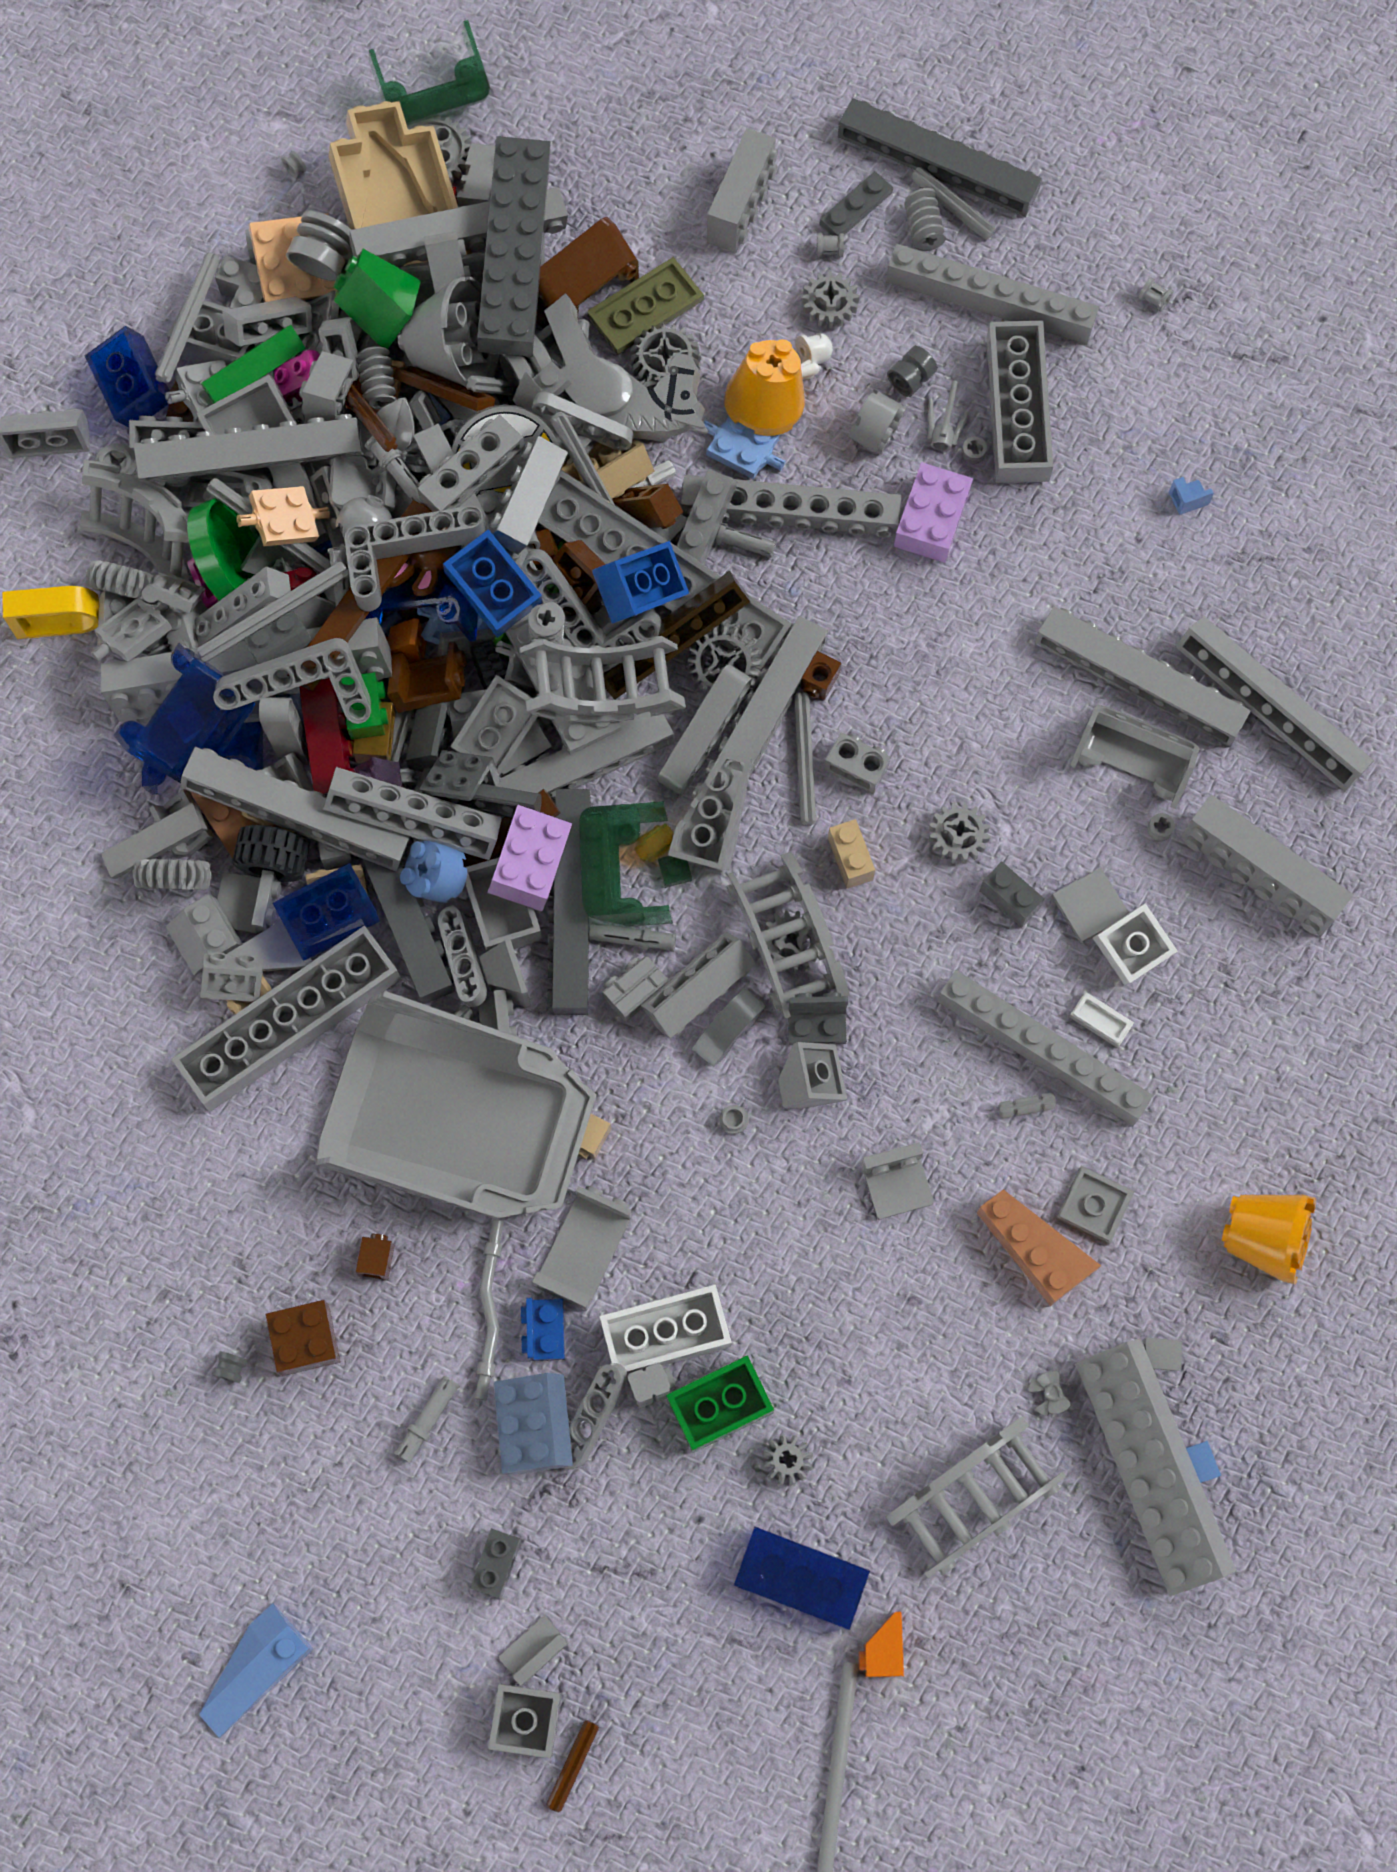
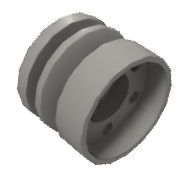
M311 210L304 211L301 218L302 223H299L297 227V232L300 236L293 237L286 257L293 265L312 276L323 280L336 281L345 264L342 256L348 255L351 249V229L329 215Z

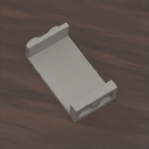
M589 1185L585 1189L580 1186L577 1187V1196L541 1271H537L532 1281L534 1287L585 1311L588 1310L632 1217V1210L628 1209V1203L618 1198H613L610 1201L602 1197L600 1190Z

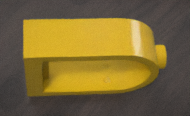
M59 586L2 592L3 618L17 639L81 634L90 632L98 627L99 596L91 589L80 586Z

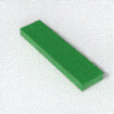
M288 325L200 384L214 404L254 383L306 349L292 325Z

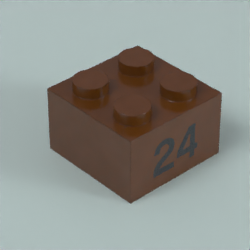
M325 1300L265 1314L276 1372L282 1377L341 1363L330 1306Z

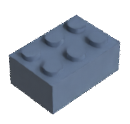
M542 1373L494 1382L502 1474H525L573 1466L564 1375Z

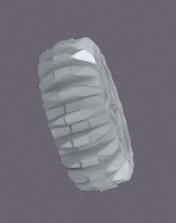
M662 323L661 329H656L652 325L650 333L643 330L641 338L636 337L634 340L635 346H632L630 349L631 357L629 361L632 366V374L637 376L639 382L644 380L645 382L650 381L656 377L663 378L668 375L670 361L678 354L689 355L694 360L699 370L701 368V353L698 342H694L692 334L686 335L684 327L676 331L674 324L670 329L666 328L664 323ZM664 352L666 353L667 365H665Z
M94 560L91 561L87 569L86 585L101 592L107 591L133 599L140 598L142 601L147 602L142 597V591L147 585L154 582L156 575L114 563Z
M724 623L722 631L717 626L712 630V633L708 632L695 642L697 645L689 647V651L695 655L688 656L687 662L695 663L696 665L691 666L688 671L689 673H698L693 681L694 683H698L700 680L704 682L700 688L702 691H705L708 686L712 688L716 681V678L712 675L721 673L726 666V663L724 666L722 664L716 666L722 658L721 655H724V658L725 656L731 657L734 655L728 664L739 670L736 665V659L744 653L747 662L745 674L753 679L751 686L755 684L756 681L752 676H759L761 671L754 666L762 665L763 660L754 658V656L761 653V649H752L757 640L755 638L750 641L746 640L749 635L748 630H745L740 635L738 634L739 625H735L733 630L729 631V623ZM716 640H729L738 646L728 649L722 643L718 644ZM709 644L714 661L706 668L703 655L706 646Z
M140 859L134 862L133 869L134 886L146 889L206 890L210 887L212 874L208 862L197 860Z

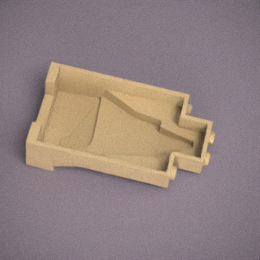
M385 101L378 105L367 107L360 105L347 111L346 126L350 139L341 138L330 142L328 157L351 230L458 208L434 126H416L408 130L399 101L392 103ZM471 249L466 250V255L472 254ZM416 260V261L407 262V263L404 264V265L415 264V263H421V262H427V261H419V260Z

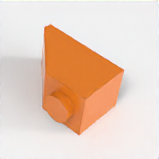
M413 618L390 627L389 636L385 637L391 649V661L392 654L400 652L404 653L409 663L424 660L427 641L421 636L423 628L419 619Z
M893 1612L864 1644V1651L858 1652L859 1670H865V1677L904 1676L902 1612Z

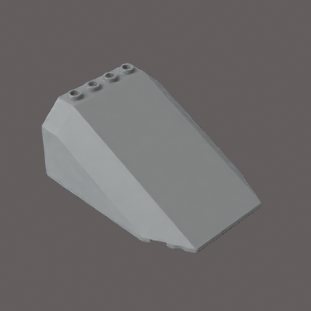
M383 991L369 999L356 1026L321 1131L315 1165L494 1218L562 1208L596 1094L579 1080V1077L557 1057L558 1055L551 1048Z

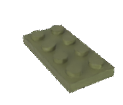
M672 257L589 309L587 317L616 354L619 355L634 345L636 337L641 338L643 330L650 333L652 325L656 329H660L662 323L666 325L704 301V294L677 260Z

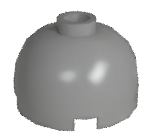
M368 495L367 498L357 497L345 503L337 516L335 526H343L342 533L345 535L350 527L390 520L392 516L388 509L383 506L384 502L381 499Z

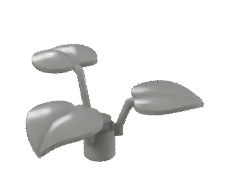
M400 398L381 408L377 415L395 436L398 445L397 450L401 452V460H405L406 455L412 454H407V451L401 450L408 449L413 442L414 421L406 398ZM362 455L343 457L368 468L367 459ZM399 485L396 488L398 495L395 496L397 503L394 510L390 512L393 519L400 518L412 502Z

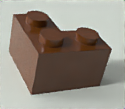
M582 540L564 543L552 561L590 614H592L603 600L592 570L606 564ZM571 607L562 608L563 612L568 616L576 614L575 610Z

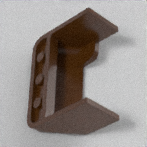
M604 217L597 221L541 266L536 322L543 329L549 325L545 310L564 294L570 298L576 307L578 319V306L615 276L620 281L627 279L631 283L639 279V261L616 224L609 217Z

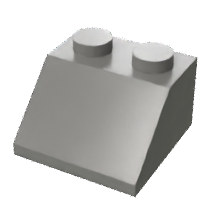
M208 894L184 908L166 926L193 975L203 971V955L205 953L221 952L227 954L243 944L217 899Z

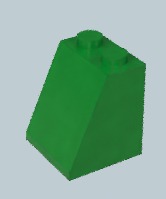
M363 248L357 257L352 256L345 269L347 271L345 275L340 273L333 287L337 290L334 302L380 347L388 349L412 316L421 280Z

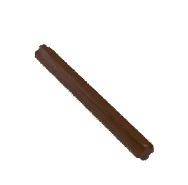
M351 384L345 397V402L384 451L396 450L398 445L395 436L353 384Z

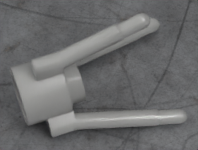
M957 381L952 382L943 423L938 424L936 428L934 427L933 399H928L929 433L927 441L931 442L930 446L938 451H949L951 447H956L958 437L969 417V412L966 411L953 432V427L949 425L956 395Z

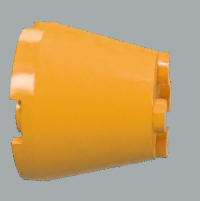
M765 340L751 344L748 353L729 380L725 391L724 406L727 414L735 424L739 422L755 430L754 434L775 436L790 431L802 416L805 406L801 361L788 340Z
M1241 1194L1239 1197L1233 1196L1229 1213L1232 1214L1231 1225L1225 1224L1222 1235L1224 1248H1227L1228 1253L1283 1282L1296 1285L1298 1279L1296 1277V1269L1302 1270L1312 1231L1311 1213H1315L1316 1197L1282 1194Z

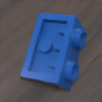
M526 1298V1306H521V1324H527V1336L521 1337L522 1354H527L529 1361L565 1360L563 1299L533 1300V1298Z

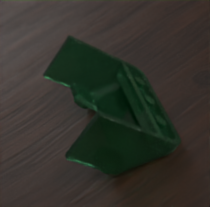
M468 20L463 21L462 35L470 57L461 59L455 65L454 76L456 80L408 95L401 83L397 81L385 83L374 48L369 50V64L382 102L389 101L391 103L399 101L406 125L472 106L487 99L490 85Z
M664 801L593 806L586 808L581 813L579 826L582 902L585 912L591 918L629 927L673 924V916L669 905L643 907L642 903L635 898H621L619 846L632 845L639 839L641 834L640 823L668 821Z

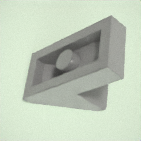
M550 362L533 379L527 372L523 374L513 401L518 407L533 412L532 405L535 394L538 392H548L559 396L572 383L553 362Z

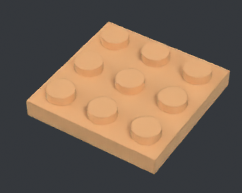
M302 216L249 223L264 302L295 296L301 300L316 299L333 290L337 291L333 288L335 281L323 280L312 276L293 265L286 257L293 237L300 236L297 232V227L299 223H302Z

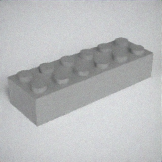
M1043 321L989 322L986 343L995 483L1049 482L1053 470V454Z
M1212 794L1192 818L1181 837L1189 848L1205 854L1213 865L1219 868L1223 867L1229 871L1237 882L1247 884L1253 888L1258 897L1265 901L1270 900L1278 906L1282 914L1290 918L1294 917L1311 934H1318L1321 937L1354 895Z

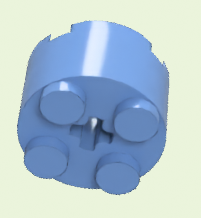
M416 841L411 845L405 868L400 874V881L406 885L409 893L415 897L447 903L451 897L456 898L461 893L466 883L467 868L463 867L462 859L466 860L463 852L440 843Z

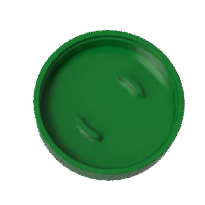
M214 498L191 509L187 520V532L197 568L208 588L220 601L255 575L243 571L240 566L256 540L249 528L250 526L239 527L237 523L238 514Z

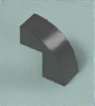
M744 988L715 1017L697 1040L692 1050L712 1067H715L726 1057L736 1040L756 1023L766 1005Z

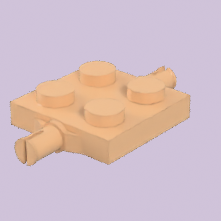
M304 486L254 490L249 495L252 514L237 515V523L239 527L254 525L260 533L264 546L314 542L319 537L315 520L329 519L330 512L328 507L312 508L308 502Z

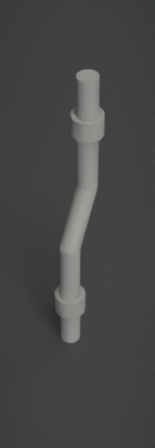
M492 1220L489 1241L485 1242L483 1255L486 1257L479 1290L487 1324V1334L482 1362H478L476 1372L479 1378L475 1399L487 1401L490 1379L494 1377L496 1365L493 1362L500 1329L491 1291L497 1258L501 1257L502 1251L500 1240L504 1222L500 1220Z

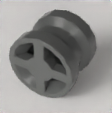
M219 1351V1363L217 1367L213 1368L212 1375L240 1383L242 1379L241 1370L246 1367L248 1360Z

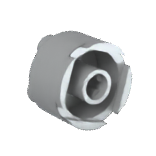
M874 389L857 415V424L852 425L847 437L881 455L889 442L891 434L895 433L901 423V418L906 408Z

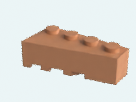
M1004 1189L983 1204L977 1211L978 1216L1050 1307L1101 1267L1098 1262Z

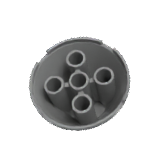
M458 277L413 310L411 318L403 327L402 333L398 335L399 347L405 350L413 367H419L465 387L469 376L494 377L499 362L497 354L478 352L477 337L482 294L480 282L472 277Z

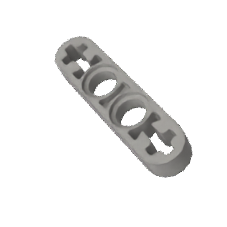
M538 392L535 394L532 411L539 417L551 421L553 415L557 412H563L567 415L576 433L616 450L624 451L631 447L634 433L629 427L548 392Z
M449 906L443 909L438 916L440 933L457 994L465 1004L470 1007H476L486 999V985L467 918L458 908ZM453 916L456 917V918L453 919V923H454V927H455L457 930H454V928L449 925V924L451 923V921H452L451 918H452ZM464 938L465 943L463 947L456 951L453 950L455 941ZM466 962H471L469 972L463 975L460 974V967ZM468 982H470V984L475 988L472 997L468 996L471 994L470 985L467 984Z
M618 1363L606 1364L598 1370L569 1427L571 1450L575 1449L573 1455L576 1457V1460L572 1461L573 1466L563 1468H579L587 1461L627 1383V1372L622 1365ZM609 1372H615L613 1377L616 1379V1382L609 1384L611 1377L608 1375ZM596 1395L601 1396L605 1402L604 1409L601 1412L597 1411L593 1406V1399ZM582 1421L588 1422L591 1426V1435L588 1438L584 1437L580 1432Z

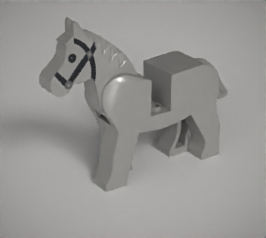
M566 294L545 310L549 325L536 336L542 342L552 362L572 383L558 397L629 427L634 433L633 438L637 439L671 437L688 430L703 434L708 433L701 420L705 409L697 399L700 371L689 355H676L670 361L669 374L661 378L653 389H648L621 366L594 355L588 337L578 323L577 309ZM484 393L495 398L494 406L504 405L502 395ZM439 397L456 419H463V424L471 416L479 412ZM540 417L552 430L559 447L567 451L551 421ZM568 453L564 463L571 458Z

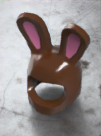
M448 527L441 528L440 531H444ZM459 545L412 553L388 587L399 586L413 574L418 573L419 576L412 586L414 595L425 596L433 593L436 590L439 575L444 573L443 563L458 553Z

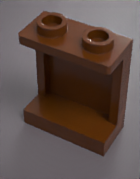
M455 641L449 642L448 655L409 663L403 652L392 654V677H389L387 695L398 713L461 699L462 687L465 686L463 672L464 667L467 666V659L464 651L458 648Z

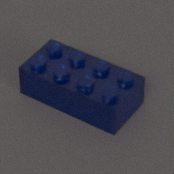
M754 1526L733 1587L849 1631L870 1570Z

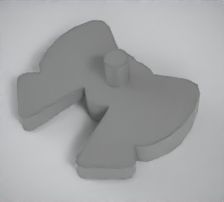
M1059 1371L1045 1372L1038 1379H1032L1030 1382L1029 1392L1045 1391L1044 1396L1048 1398L1047 1401L1035 1408V1411L1043 1416H1048L1049 1413H1063L1072 1405L1071 1401L1064 1396L1060 1385L1061 1373Z

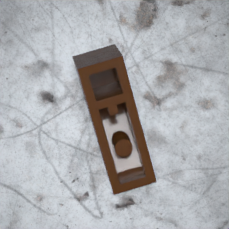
M668 483L628 488L621 496L612 498L615 506L648 528L661 527V529H667L676 523L675 518L683 513Z

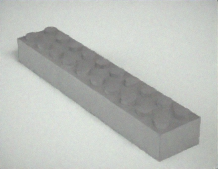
M366 619L347 643L360 674L375 672L377 680L392 677L391 649L378 619ZM321 627L306 629L311 640ZM244 640L207 663L201 660L196 651L197 648L134 658L128 662L122 660L101 664V693L120 722H131L140 718L160 717L164 714H170L188 701L194 702L200 708H214L213 697L217 681L223 676L258 664ZM340 653L336 659L343 658V653ZM285 670L275 672L279 678L288 677V672ZM252 679L248 681V684L252 687L262 686L259 680ZM299 686L272 695L271 698L273 696L284 694H298L300 693ZM231 689L220 691L224 696L235 695Z

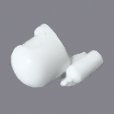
M817 333L810 337L806 335L796 337V348L802 361L803 380L811 379L818 374L821 366L818 364L828 361L832 356V342L828 336L822 333Z

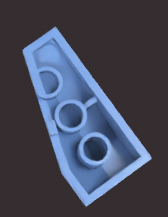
M274 1603L249 1625L199 1714L219 1738L314 1650Z

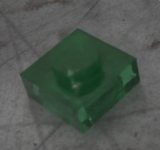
M672 856L658 858V865L665 888L692 881L687 860Z

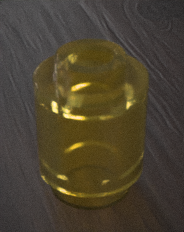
M664 823L661 826L656 825L636 839L637 846L634 849L643 862L648 860L650 863H653L670 850L674 832Z

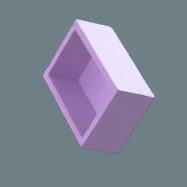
M921 462L896 532L894 547L946 563L970 494L973 478Z
M517 805L487 893L542 911L548 899L572 823Z

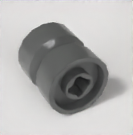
M915 345L902 357V360L896 362L887 371V377L891 385L900 394L911 397L922 387L921 382L928 381L937 372L938 367L929 352Z

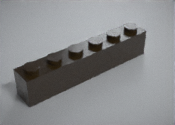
M728 571L661 620L658 636L665 637L677 644L678 650L665 654L666 663L750 603L746 591L731 571ZM654 626L647 631H653L655 629ZM654 657L634 661L637 684L655 671ZM619 663L603 673L605 689L614 700L626 692L623 663Z

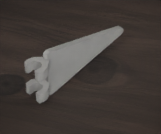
M311 914L297 921L293 916H288L226 955H253L262 958V971L302 969L311 963L312 960L324 954L328 949L324 939L315 941L308 946L304 943L302 935L316 931L315 926H317L314 915Z

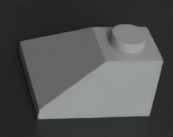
M511 939L504 940L479 957L484 982L488 983L490 991L494 992L505 989L506 998H512L514 1003L524 1008L531 1007L528 991Z
M794 1043L778 1079L783 1107L805 1109L846 1101L847 1095L836 1044Z

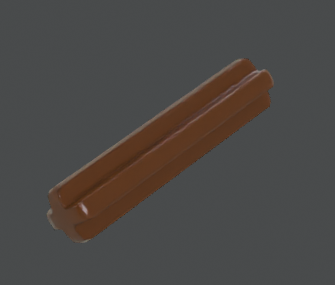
M589 1720L583 1722L546 1803L549 1809L558 1813L562 1811L599 1730L597 1724Z

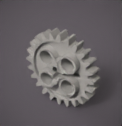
M427 113L426 120H422L417 115V122L415 123L408 119V130L416 126H434L451 185H454V177L461 180V171L466 172L467 170L465 163L471 144L470 136H467L466 129H460L458 121L452 124L449 116L442 121L440 114L435 119H431L430 114Z

